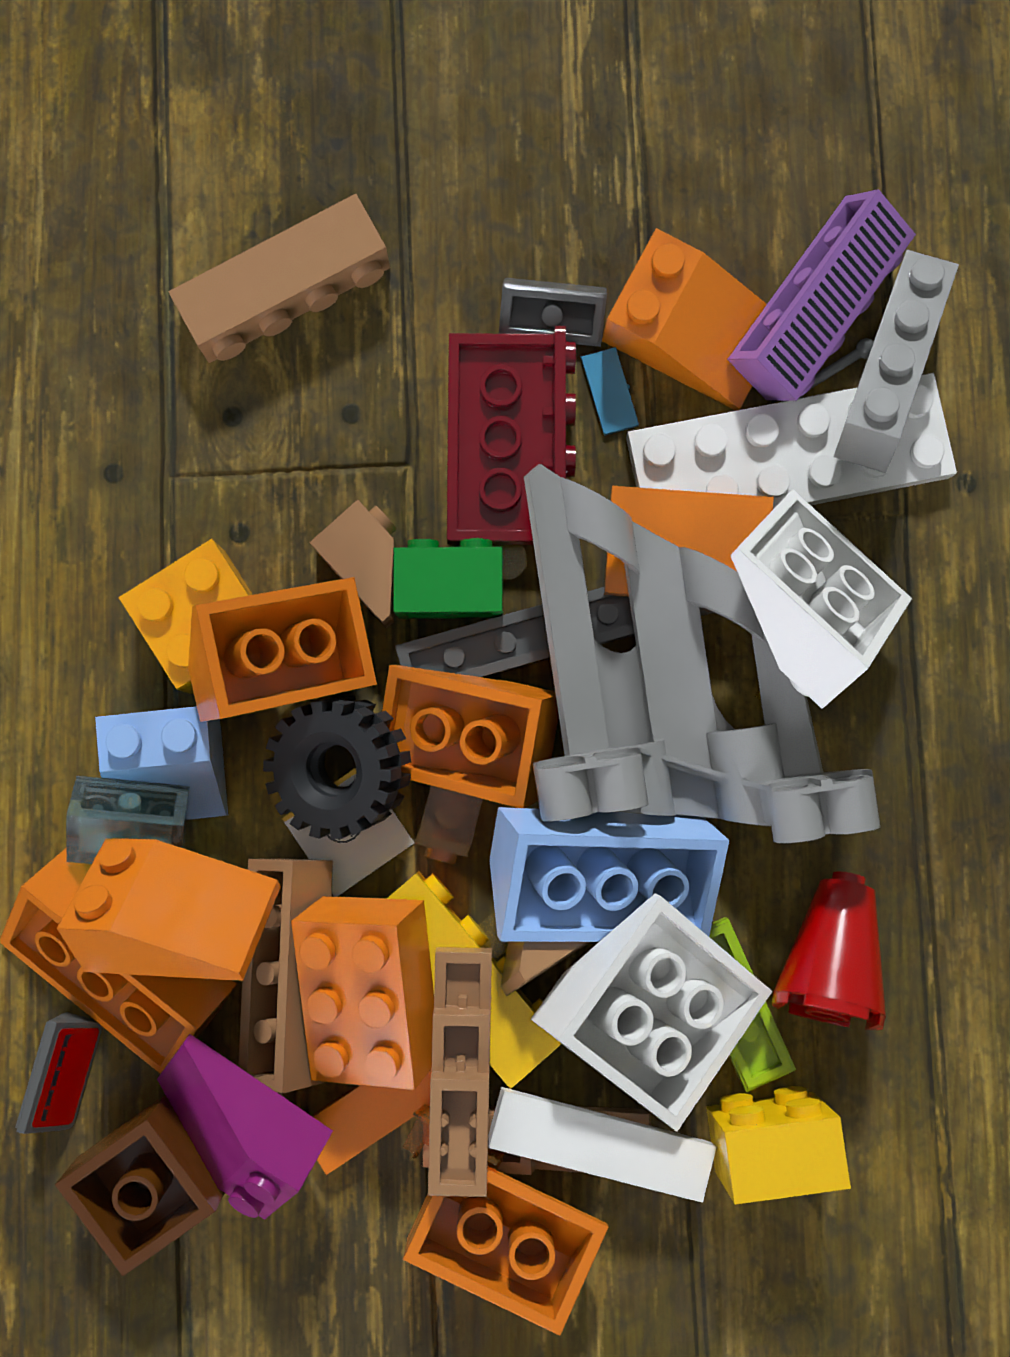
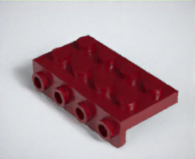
M555 326L554 334L449 333L447 544H460V541L464 539L482 538L492 540V545H534L524 476L538 464H541L562 478H575L576 447L575 445H566V426H575L576 394L566 393V374H575L576 342H566V326Z

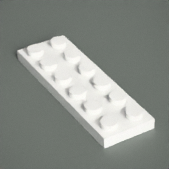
M934 373L921 376L900 441L886 473L833 457L857 388L800 398L797 401H785L628 431L626 435L636 487L774 497L773 509L792 489L810 505L949 479L957 474Z

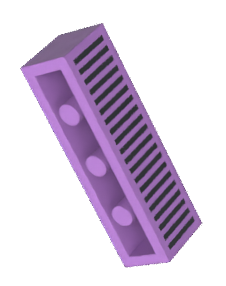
M879 189L844 197L727 360L766 400L797 401L799 397L810 390L815 382V375L828 356L835 353L841 347L845 340L844 334L856 317L871 305L874 300V292L886 275L891 273L901 263L904 250L916 235Z

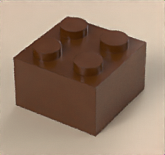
M166 1095L80 1154L55 1184L56 1188L122 1276H125L212 1215L225 1194L217 1188Z

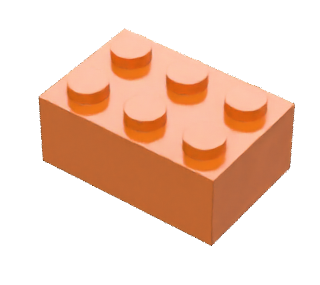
M322 896L291 920L311 1081L415 1090L432 1069L434 990L424 900Z

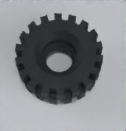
M343 696L300 706L291 711L292 717L281 719L275 728L282 734L269 737L266 749L274 751L275 755L272 758L263 760V772L274 773L275 781L265 783L269 795L278 792L282 801L274 805L279 814L283 815L292 812L295 815L289 823L298 831L311 826L309 836L318 839L329 834L331 840L342 839L351 834L353 836L384 821L392 814L389 810L401 804L405 796L398 791L409 786L411 774L401 772V766L411 762L410 750L399 751L397 743L405 740L406 737L402 729L389 730L387 725L394 718L387 711L374 713L375 703L368 700L355 702V697ZM334 745L347 748L355 760L356 778L347 787H340L334 784L325 769L326 751Z

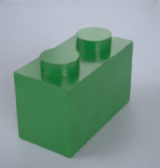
M471 538L461 540L460 547H439V541L412 539L407 541V547L394 548L395 615L399 619H491L504 615V563L502 547H492V540Z

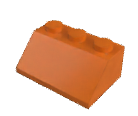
M355 577L192 606L188 669L200 722L224 719L377 685Z
M487 1166V1197L428 1196L427 1194L407 1237L403 1260L560 1336L609 1227L607 1223Z

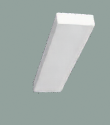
M501 1087L488 1134V1147L491 1149L702 1203L717 1148L710 1141Z

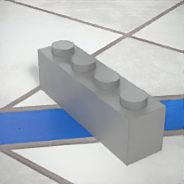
M906 250L833 457L886 473L900 441L959 264Z

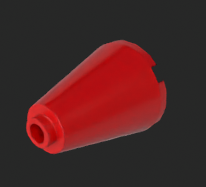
M836 871L833 872L832 879L820 880L774 989L772 1007L779 1009L790 1002L788 1013L798 1017L850 1028L851 1017L866 1020L865 1030H883L886 1011L876 894L873 888L865 885V877L850 872Z

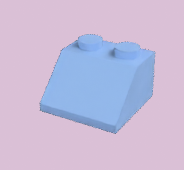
M197 706L95 717L101 778L190 786L187 820L228 815L220 719L200 722Z

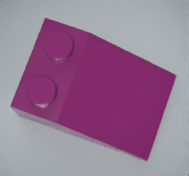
M191 1034L188 1035L157 1078L217 1188L230 1196L228 1201L234 1209L248 1217L256 1218L260 1216L265 1220L297 1194L333 1130Z

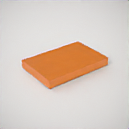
M612 486L610 501L627 512L633 522L678 547H686L703 553L737 571L730 555L773 510L774 497ZM606 552L604 595L629 597L624 562Z

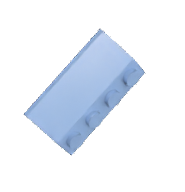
M498 807L490 854L497 936L501 942H600L652 895L658 894L709 937L729 839L704 817L676 814L675 816H657L627 812H596L584 817L568 820L541 821L540 809Z

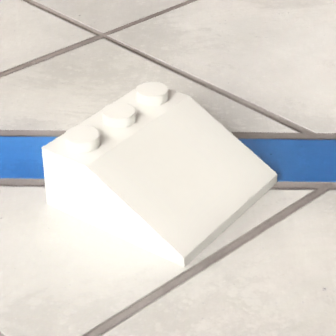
M793 489L730 555L779 669L790 679L791 684L799 693L810 697L821 708H824L870 667L912 599Z
M654 894L562 974L531 1020L675 1131H678L762 1008L772 990L662 896Z

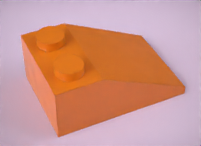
M656 228L606 320L602 342L614 348L616 347L619 351L738 411L742 407L752 385L727 359L767 304L704 252Z
M389 665L382 712L387 711L394 718L387 725L389 730L402 729L406 737L405 740L397 744L400 752L410 750L411 762L402 765L401 772L411 774V781L516 808H526L538 801L533 763L552 758L559 718L555 691L510 681Z
M106 838L57 930L85 972L243 981L281 886L277 879L156 839Z

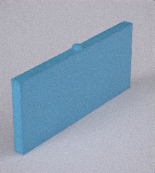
M616 347L582 356L581 361L604 436L639 426L628 390L630 386L626 383Z

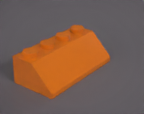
M66 847L21 886L1 935L0 943L161 1074L189 1034L195 1038L201 1035L220 1011L237 983L233 980L85 972L60 935L57 927L93 862L81 858L69 847Z

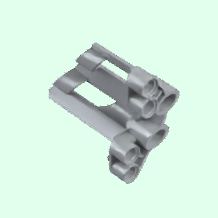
M538 464L524 476L565 754L562 757L533 763L541 821L568 820L584 817L596 812L618 811L657 816H675V814L698 816L745 824L771 826L773 841L776 843L804 842L822 838L825 834H852L880 828L872 770L858 769L823 772L807 696L799 693L791 684L790 679L779 669L737 571L703 553L686 547H678L633 522L627 512L610 500L583 485L558 476L541 464ZM579 539L598 546L624 562L636 646L631 651L624 653L613 652L601 646L594 639ZM699 607L713 611L733 621L752 634L765 725L735 730L717 708L711 691Z

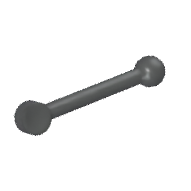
M869 338L860 340L855 350L816 373L815 382L810 389L858 359H868L874 341Z

